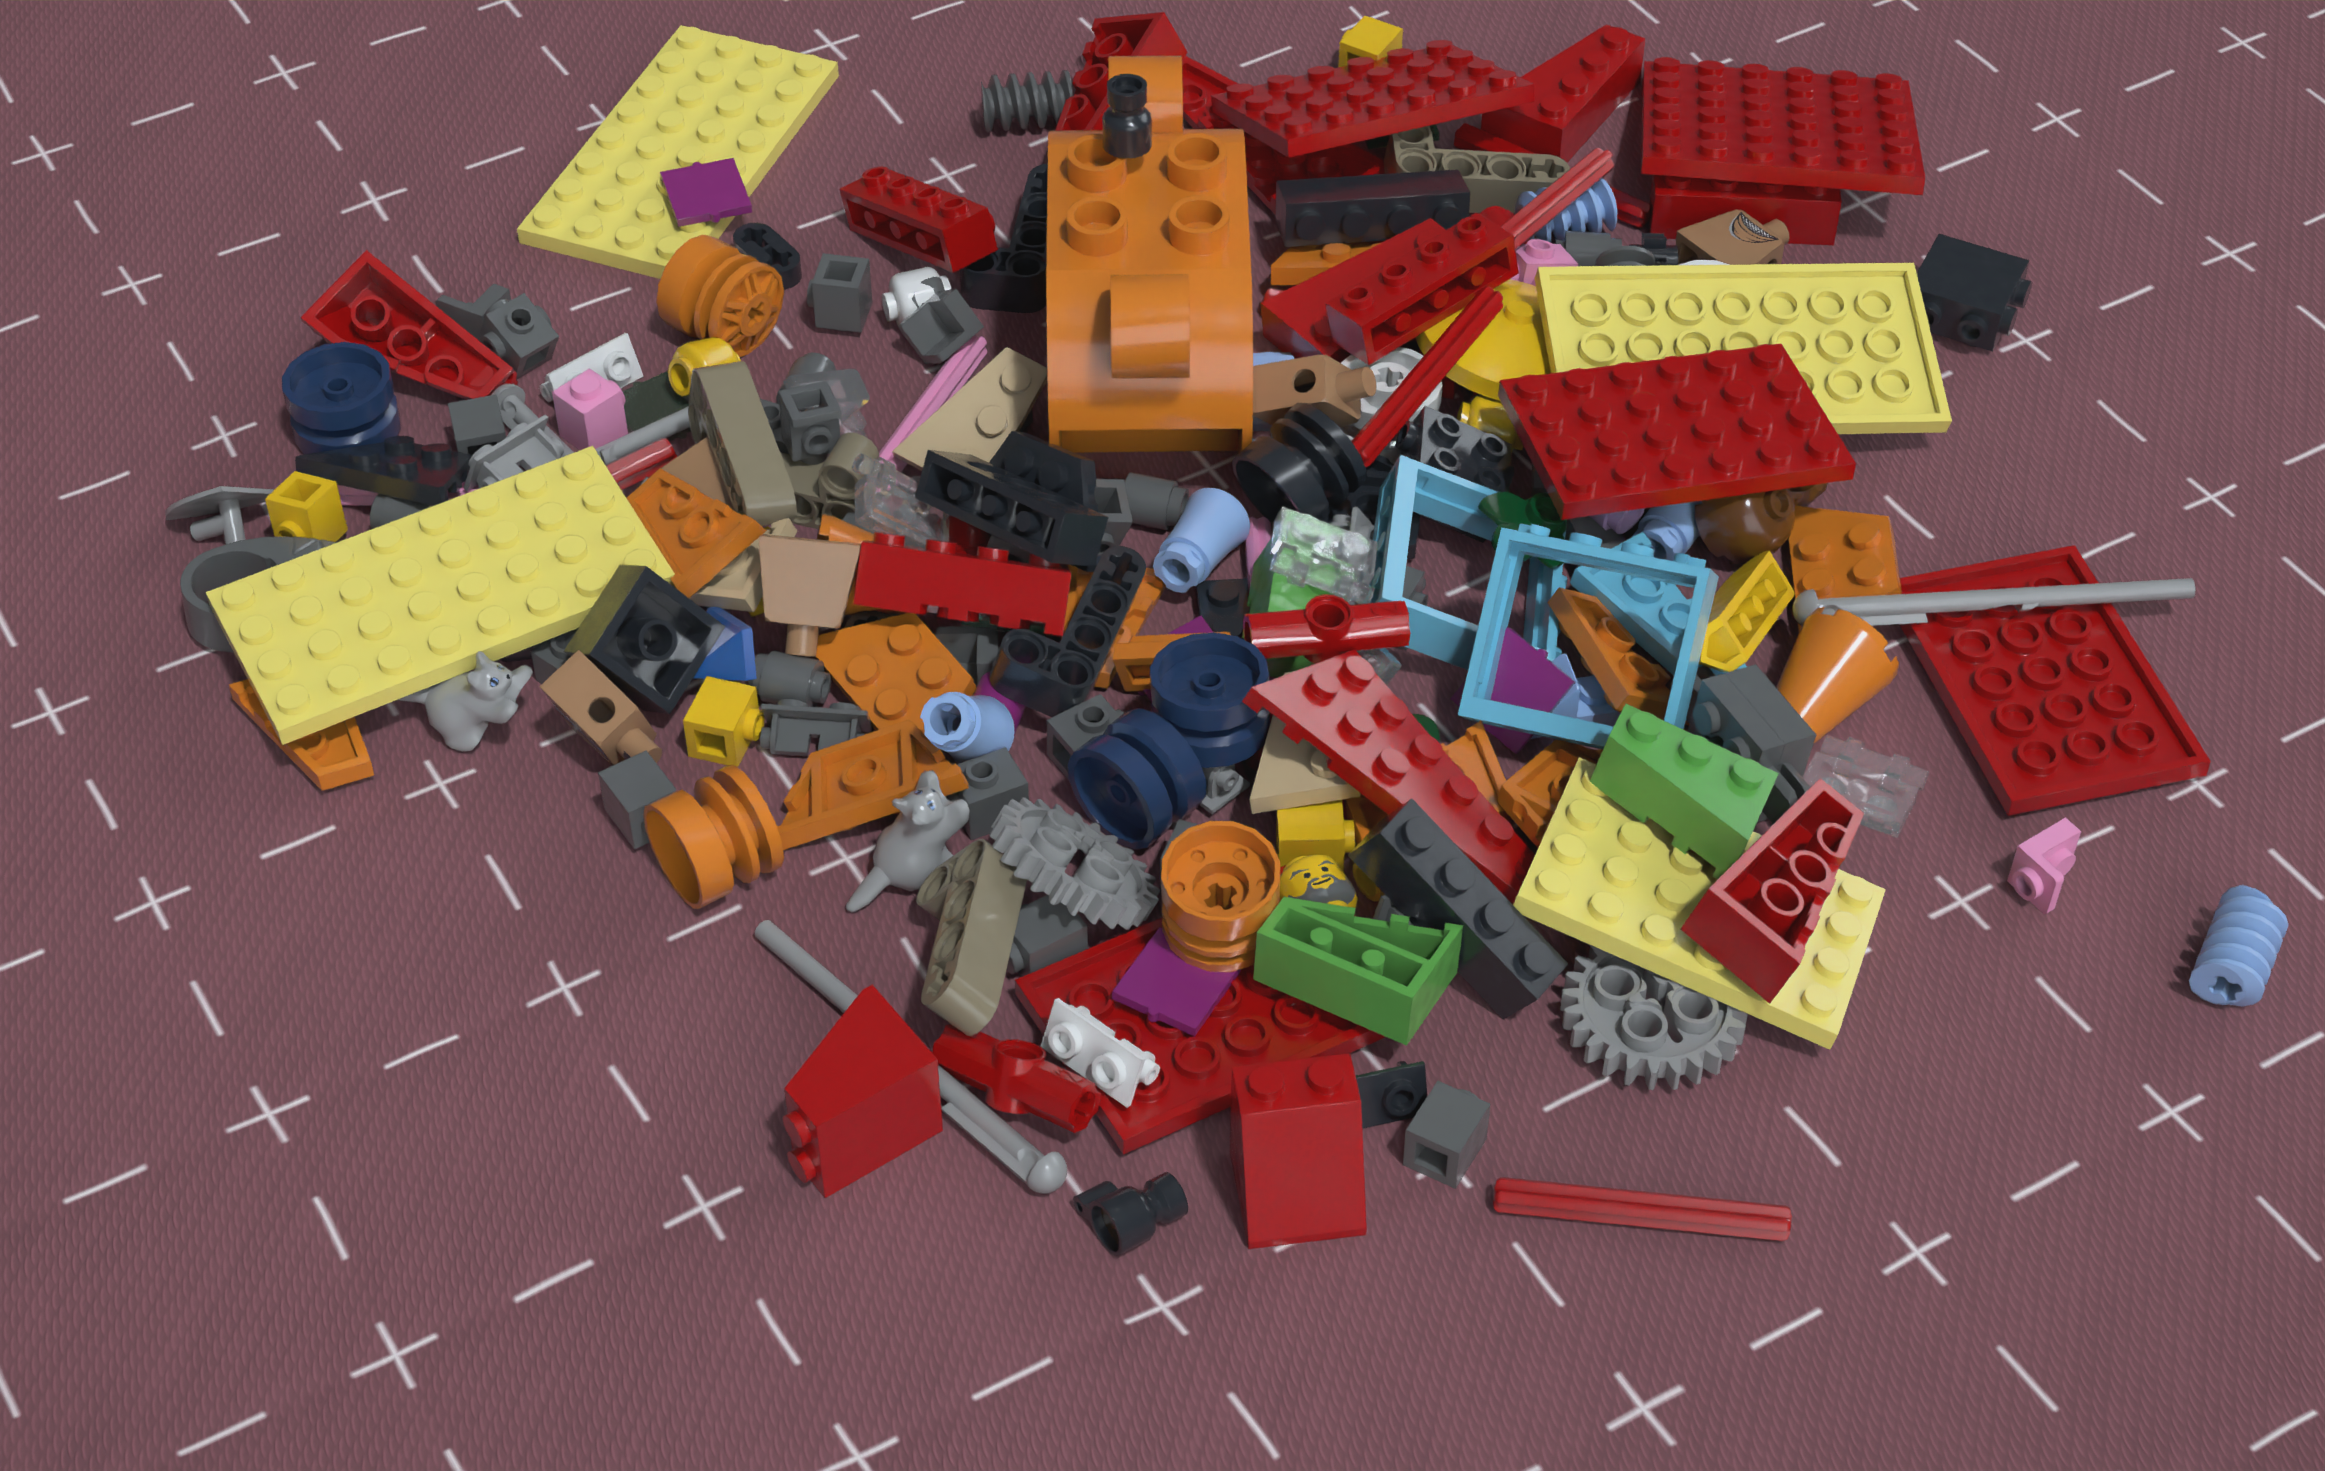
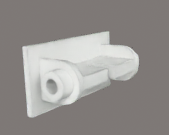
M624 333L546 374L545 383L540 385V392L546 401L551 402L554 390L589 368L607 381L612 380L620 389L643 377L628 333Z
M1059 998L1054 1000L1041 1047L1084 1078L1094 1082L1098 1088L1125 1107L1131 1106L1137 1084L1140 1082L1145 1085L1151 1084L1160 1072V1066L1155 1063L1154 1054L1149 1051H1142L1125 1038L1119 1041L1114 1037L1116 1032L1090 1015L1089 1009L1084 1006L1076 1008L1073 1005L1066 1004Z

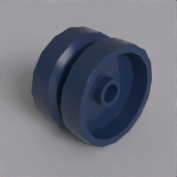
M349 342L321 345L302 353L293 360L282 376V391L286 408L290 413L294 441L303 454L381 443L386 438L397 436L401 430L400 413L397 399L394 395L389 363L379 351L369 346Z
M1213 632L1191 634L1172 641L1156 654L1150 667L1152 712L1171 723L1188 741L1202 768L1230 766L1246 760L1264 746L1270 727V712L1263 707L1256 713L1242 702L1251 687L1269 681L1267 660L1255 645L1238 636Z
M1141 708L1126 711L1108 725L1103 735L1092 737L1074 751L1068 761V778L1074 795L1086 815L1093 823L1099 824L1100 830L1105 835H1115L1118 837L1116 843L1134 850L1150 846L1167 832L1172 822L1184 819L1199 807L1206 797V778L1200 761L1188 741L1171 723L1156 713Z

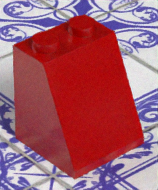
M873 984L864 988L784 1088L787 1114L783 1116V1124L791 1138L792 1150L787 1153L789 1163L796 1176L803 1183L811 1181L824 1198L831 1196L943 1131L938 1059Z
M1350 1053L1232 1067L1230 1157L1248 1249L1366 1235L1362 1107Z

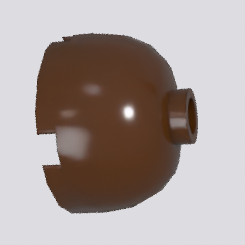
M1789 488L1702 500L1701 504L1695 505V520L1699 534L1712 554L1716 557L1726 556L1729 560H1732L1729 564L1741 565L1764 551L1770 550L1771 554H1774L1791 535L1795 523V505Z

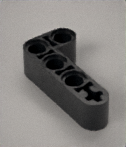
M1048 164L1036 166L1028 174L1009 248L998 247L997 251L960 269L961 296L970 308L1034 313L1046 307Z
M1113 546L1105 550L1060 643L1026 629H1015L1008 632L1002 639L990 672L989 679L996 692L1050 717H1054L1087 701L1132 607L1145 575L1146 564L1143 557L1135 550L1125 546Z

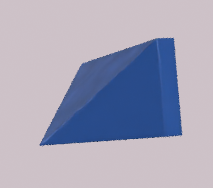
M709 607L707 613L726 627L693 678L705 679L706 676L723 680L740 681L757 679L752 628L722 608Z

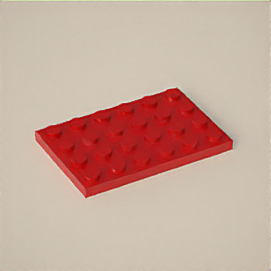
M1449 40L1430 41L1426 44V48L1415 51L1406 48L1393 49L1387 52V57L1379 60L1369 57H1357L1348 60L1347 66L1338 68L1316 66L1308 69L1307 74L1302 76L1275 75L1269 77L1267 83L1261 85L1234 84L1226 88L1227 92L1211 95L1212 113L1239 129H1243L1244 132L1288 158L1535 102L1533 83L1516 76L1514 71L1504 70L1496 66L1493 61L1483 60L1473 55V52L1470 50H1462L1454 46L1452 41Z
M1782 343L1773 345L1761 344L1757 347L1727 351L1715 350L1710 353L1680 357L1669 356L1663 359L1634 363L1622 362L1616 365L1588 369L1576 368L1565 372L1542 375H1524L1519 378L1503 379L1499 382L1498 397L1562 520L1853 480L1855 460Z
M2075 545L1900 578L1902 594L2099 583ZM2112 603L2035 607L2028 611H2016L2015 605H2006L1986 610L1926 613L1927 623L1899 624L2008 816L2207 776L2211 760Z
M1286 865L1280 867V875L1282 874ZM1163 917L1015 980V994L1043 1036L1054 1000L1059 998L1066 1004L1073 1005L1076 1008L1084 1006L1089 1009L1090 1015L1116 1032L1114 1037L1119 1041L1125 1038L1142 1051H1149L1155 1055V1063L1160 1066V1072L1151 1084L1145 1085L1142 1082L1137 1084L1131 1106L1125 1107L1095 1085L1096 1090L1101 1093L1096 1115L1123 1155L1231 1107V1071L1234 1066L1347 1054L1385 1038V1036L1253 980L1254 965L1241 969L1237 978L1233 979L1231 986L1217 1006L1214 1007L1196 1036L1160 1020L1156 1022L1149 1021L1148 1015L1113 1000L1112 991L1159 927L1162 928ZM1061 1061L1066 1070L1081 1076L1079 1073H1077Z

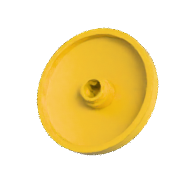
M1511 279L1493 289L1502 294L1503 308L1446 374V377L1457 384L1499 401L1500 380L1519 378L1524 375L1551 373L1536 286ZM1465 307L1415 337L1424 355Z

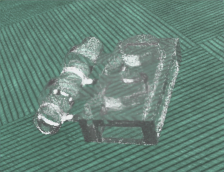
M860 453L855 458L852 470L863 476L855 484L856 524L872 532L905 536V546L925 548L926 539L949 542V514L915 499L920 476L916 475L910 478L897 471L894 463L882 457L873 459Z
M1282 506L1274 521L1270 555H1273L1269 570L1287 577V583L1300 588L1307 584L1329 592L1330 595L1341 597L1347 602L1350 600L1358 604L1370 603L1374 594V587L1369 584L1374 577L1378 542L1368 539L1357 532L1344 530L1320 521L1311 515L1302 514Z
M1826 735L1820 752L1816 751L1803 775V779L1811 787L1821 778L1864 813L1860 825L1898 838L1916 802L1918 790L1922 791L1927 782L1929 771L1911 765V759L1896 753L1889 757L1864 748L1865 742L1851 737L1844 741Z

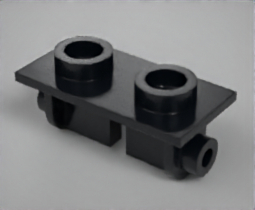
M1400 1061L1397 1062V1067L1355 1075L1361 1098L1362 1129L1414 1118L1428 1096L1424 1061L1411 1064Z

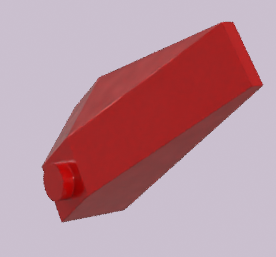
M367 250L300 317L302 322L329 344L349 342L369 346L384 356L389 363L390 371L465 400L492 395L495 389L501 386L514 372L508 363Z

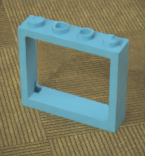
M1400 455L1379 490L1364 604L1405 601L1409 612L1411 634L1409 646L1404 647L1468 670L1478 625L1402 597L1412 513H1419L1491 541L1493 532L1498 525L1478 508V505L1483 498L1497 493V491ZM1533 556L1530 558L1523 639L1537 650H1546L1548 652L1547 658L1552 662L1562 654V650L1557 647V637L1561 630L1558 627L1559 620L1547 602L1559 587L1566 589L1567 576L1562 575L1563 564L1551 569L1539 561L1537 557Z
M1519 524L1518 531L1501 527L1458 715L1472 722L1478 723L1482 721L1486 725L1602 750L1614 727L1491 700L1505 630L1508 627L1525 554L1694 588L1664 718L1665 722L1684 729L1719 578L1710 568H1705L1706 560L1690 557L1688 554L1675 553L1673 561L1654 558V549L1632 543H1622L1621 551L1601 547L1602 539L1581 533L1572 532L1569 541L1549 537V528L1535 524Z

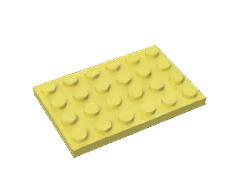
M1579 757L1513 906L1523 916L1830 1050L1839 1034L1886 889L1838 869L1835 876L1836 882L1823 904L1819 914L1820 919L1813 934L1808 939L1805 946L1806 952L1800 965L1769 1004L1680 930L1707 890L1718 880L1713 876L1716 868L1692 849L1684 854L1671 844L1675 836L1651 818L1644 823L1599 790L1598 787L1590 782L1596 764ZM1752 832L1743 854L1762 836L1761 834Z

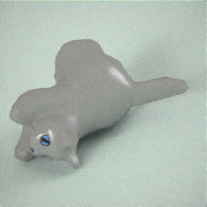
M478 651L476 653V668L474 671L463 673L398 700L424 704L429 724L443 736L445 744L452 749L462 752L471 751L480 742L484 731L488 727V722L503 724L514 715L518 708L516 698L530 679L533 671L527 665L510 671L500 663L490 660L483 652Z
M933 770L921 773L915 791L909 792L903 798H895L892 801V805L901 812L894 823L886 827L879 834L873 855L874 867L846 903L847 911L855 913L869 905L888 885L908 891L920 889L928 875L953 856L946 848L945 843L967 823L970 810L967 802L963 799L954 802L946 799L940 789L938 776Z

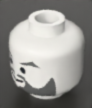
M931 267L895 274L890 279L889 292L882 294V305L886 319L888 321L896 320L899 327L901 322L935 293L951 289L947 276H940Z

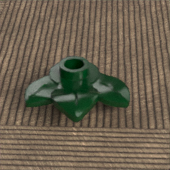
M1497 492L1483 498L1478 505V508L1498 525L1493 532L1491 540L1495 552L1501 527L1518 531L1519 524H1535L1549 528V537L1565 540L1563 534L1567 528V519H1561L1549 494L1538 493L1532 498L1524 500L1509 492ZM1524 554L1523 561H1526L1533 556ZM1537 557L1539 561L1551 569L1557 568L1564 563Z

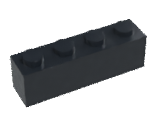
M1458 169L1276 181V226L1285 247L1385 241L1430 218L1447 230L1463 218L1469 217L1470 191Z
M1412 798L1379 821L1348 855L1374 884L1390 898L1391 902L1405 916L1409 917V921L1414 926L1444 930L1445 923L1464 925L1457 971L1503 1020L1538 1000L1568 965L1562 956Z

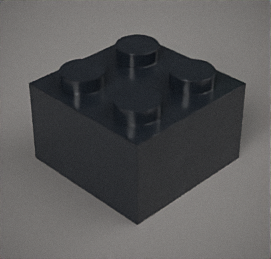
M619 565L563 652L571 657L580 650L615 686L643 711L670 714L726 626L647 566Z

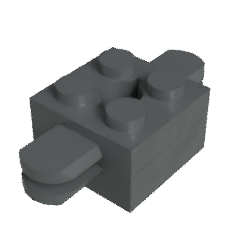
M1756 664L1717 676L1709 667H1698L1686 720L1689 723L1687 732L1704 737L1709 742L1744 758L1752 759L1760 765L1779 773L1757 821L1769 819L1774 824L1810 788L1803 779V775L1816 733Z

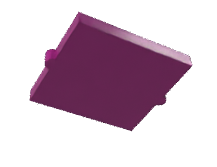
M734 158L703 164L694 162L692 166L660 172L661 181L678 227L706 221L716 223L721 218L752 213V204Z
M1510 627L1506 628L1491 695L1492 701L1552 713L1575 684V681L1547 658L1548 652L1546 650L1535 649ZM1465 681L1450 698L1459 707ZM1483 724L1486 732L1489 731L1515 754H1519L1533 736L1528 733Z
M1159 927L1112 991V999L1148 1015L1147 1018L1151 1022L1160 1020L1196 1036L1214 1007L1217 1006L1231 986L1233 979L1237 978L1241 969L1234 972H1210L1187 964L1170 949L1162 928Z

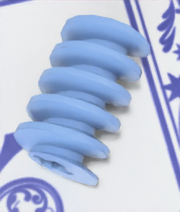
M1602 178L1530 239H1534V236H1536L1537 239L1551 243V232H1553L1556 240H1564L1565 232L1568 231V228L1570 231L1585 232V224L1589 232L1601 233L1602 221L1612 232L1617 224V205L1612 189L1606 180ZM1547 187L1539 188L1535 193L1532 191L1522 192L1517 198L1514 215Z
M2245 885L2229 888L2222 894L2189 979L2191 991L2201 999L2213 1004H2228L2241 1007L2254 1005L2261 1000L2265 985L2271 974V969L2277 958V953L2283 942L2282 938L2285 936L2288 928L2286 915L2279 907L2272 903L2266 894L2256 888Z

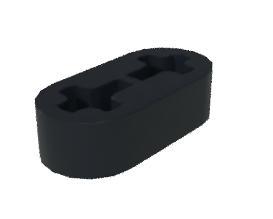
M758 222L744 224L733 233L734 247L741 254L752 256L759 262L766 263L775 268L782 277L784 290L792 288L802 279L800 254L768 225Z

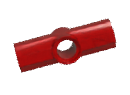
M1324 594L1312 598L1307 603L1305 609L1244 614L1243 619L1244 640L1255 645L1266 659L1304 656L1314 664L1354 649L1359 651L1409 646L1411 634L1409 612L1405 601L1401 600L1350 605L1341 597Z
M951 1024L945 1026L941 1036L934 1042L932 1053L938 1059V1065L952 1077L986 1092V1103L996 1110L1012 1114L1032 1113L1073 1133L1086 1129L1093 1115L1098 1112L1101 1093L1096 1090L1095 1083L1045 1061V1050L1034 1043L1018 1039L999 1040L981 1031L973 1036H967Z

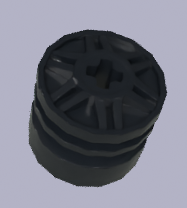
M1297 403L1285 414V419L1279 418L1271 426V437H1257L1233 459L1232 466L1235 477L1246 496L1258 511L1276 528L1283 523L1313 529L1329 514V504H1342L1349 497V492L1354 493L1367 481V469L1361 455L1351 440L1333 420L1321 410L1308 403Z

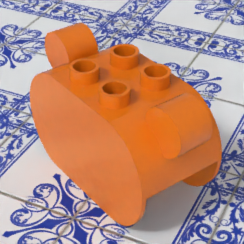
M1109 56V79L1120 74H1134L1144 78L1147 82V103L1144 107L1148 109L1152 116V147L1148 153L1140 157L1118 158L1104 150L1103 130L1048 132L1046 299L1049 443L1074 453L1238 451L1239 454L1252 443L1253 432L1252 273L1244 130L1183 129L1182 56Z

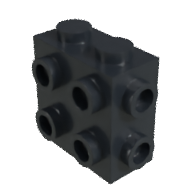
M1938 234L1917 272L1931 333L1993 352L2001 335L2009 336L2011 334L2018 314V308L2016 307L2024 308L2032 288V281L2025 279L2030 260Z
M1424 406L1413 422L1406 421L1396 439V448L1400 449V455L1494 491L1509 492V486L1515 472L1514 467L1511 466L1512 444L1494 434L1486 433L1457 420L1449 414H1443ZM1413 512L1482 543L1486 540L1485 538Z

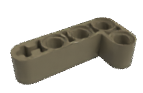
M1429 126L1389 135L1383 161L1385 174L1458 169L1470 191L1469 213H1480L1491 206H1501L1514 213L1517 198L1522 192L1532 191L1535 193L1539 188L1549 187L1570 169L1569 164L1563 159L1547 154L1435 149L1432 131Z
M739 361L694 368L691 375L688 406L692 437L695 444L708 437L734 510L741 515L745 514L751 517L761 526L770 525L789 518L791 521L795 520L797 507L792 482L746 363Z
M848 432L842 434L825 462L816 465L805 464L800 460L793 462L790 454L781 453L796 498L797 512L795 520L791 521L793 524L819 529L822 514L835 516L841 520L849 512L868 517L871 516L881 498L882 486L879 453L877 447L867 437L858 433Z
M977 839L935 868L924 880L916 898L918 906L940 921L921 994V1002L967 1036H973L980 1032L996 1012L1027 879L1018 878L1013 875L1017 868L1003 863L1000 860L1003 853L994 849L985 839Z

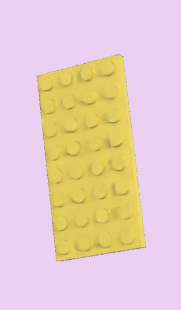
M680 25L517 228L519 243L661 279L665 266L678 248L689 239L700 235H708L719 239L735 216L721 218L716 223L706 221L678 227L661 181L660 172L692 166L694 162L703 164L734 158L748 197H750L839 77L838 62L819 58L815 55H806L780 49L773 45H763L742 40L735 36H725L700 30L696 27Z
M1914 263L1538 267L1534 279L1551 373L1565 372L1576 368L1588 369L1611 366L1622 362L1634 363L1663 359L1669 356L1680 357L1710 353L1715 350L1727 351L1757 347L1761 344L1773 345L1782 343L1838 434L1947 432L1952 422Z
M590 446L206 592L209 605L281 744L284 745L474 670L476 668V653L478 651L483 652L490 660L496 661L579 628L619 565L647 566L673 587L675 585L670 578L675 573L595 448Z

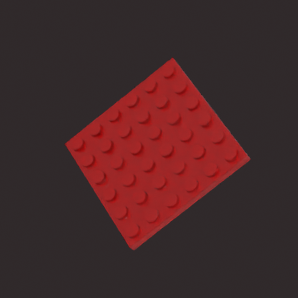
M1659 57L1654 59V62L1644 61L1642 77L1641 174L1923 195L1926 177L1909 80H1902L1900 76L1889 73L1878 74L1876 78L1858 77L1856 73L1847 70H1836L1831 75L1815 74L1812 70L1804 67H1790L1787 71H1774L1761 64H1745L1742 68L1725 67L1723 63L1712 60L1700 61L1698 65L1680 64L1679 60L1670 57Z

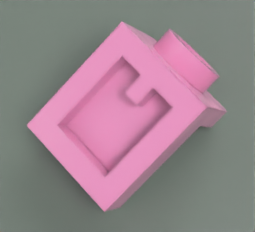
M2066 817L2017 846L2007 880L2023 899L2030 901L2043 914H2047L2055 909L2064 881V875L2070 871L2076 861L2074 853L2081 831Z

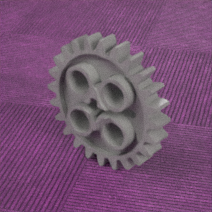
M1022 797L1020 802L1012 799L1008 805H1004L991 826L993 829L989 836L995 840L992 847L1004 853L1000 859L1003 863L1017 868L1013 875L1032 882L1033 884L1030 889L1033 892L1044 891L1048 894L1051 904L1056 905L1059 902L1065 904L1073 916H1076L1079 911L1085 914L1092 924H1096L1100 918L1111 929H1114L1118 923L1126 930H1129L1132 924L1140 927L1159 900L1157 895L1160 889L1153 885L1156 878L1144 872L1147 868L1145 863L1132 858L1134 851L1117 844L1118 837L1115 835H1104L1101 833L1099 824L1092 823L1088 825L1083 822L1082 817L1077 812L1070 815L1058 804H1055L1053 809H1050L1041 799H1037L1035 804H1033L1025 797ZM1077 849L1085 853V857L1073 877L1065 873V869Z
M1590 945L1588 958L1577 956L1575 958L1574 972L1566 973L1560 1010L1564 1011L1562 1027L1566 1030H1572L1570 1045L1572 1047L1586 1046L1584 1055L1586 1063L1603 1059L1602 1075L1604 1076L1612 1074L1617 1069L1625 1071L1624 1084L1628 1086L1635 1080L1637 1075L1644 1076L1649 1090L1655 1088L1658 1078H1666L1670 1087L1675 1090L1678 1089L1681 1075H1686L1690 1081L1697 1085L1701 1082L1703 1068L1715 1075L1719 1074L1722 1059L1733 1061L1736 1046L1742 1045L1748 1016L1743 1011Z

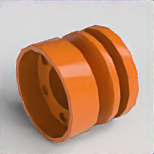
M700 235L689 239L678 248L665 266L658 284L656 303L659 316L667 325L689 337L699 338L700 340L710 337L721 338L731 345L739 357H743L760 346L774 328L782 309L784 287L782 277L772 266L761 263L752 256L741 254L737 248L715 237Z
M728 765L715 771L713 779L709 776L697 780L693 789L694 797L684 790H677L646 805L644 809L645 830L659 865L675 891L684 902L694 909L702 908L730 894L734 886L733 875L743 883H751L758 879L760 872L771 873L782 867L784 861L783 843L767 803L755 784L735 765Z
M1208 821L1188 828L1171 841L1162 858L1161 870L1162 931L1170 949L1187 964L1210 972H1234L1254 965L1257 931L1280 902V860L1272 843L1256 829L1234 821Z

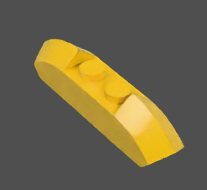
M1770 550L1755 556L1740 567L1723 583L1714 595L1699 660L1700 665L1723 673L1734 671L1748 661L1794 597L1795 592Z

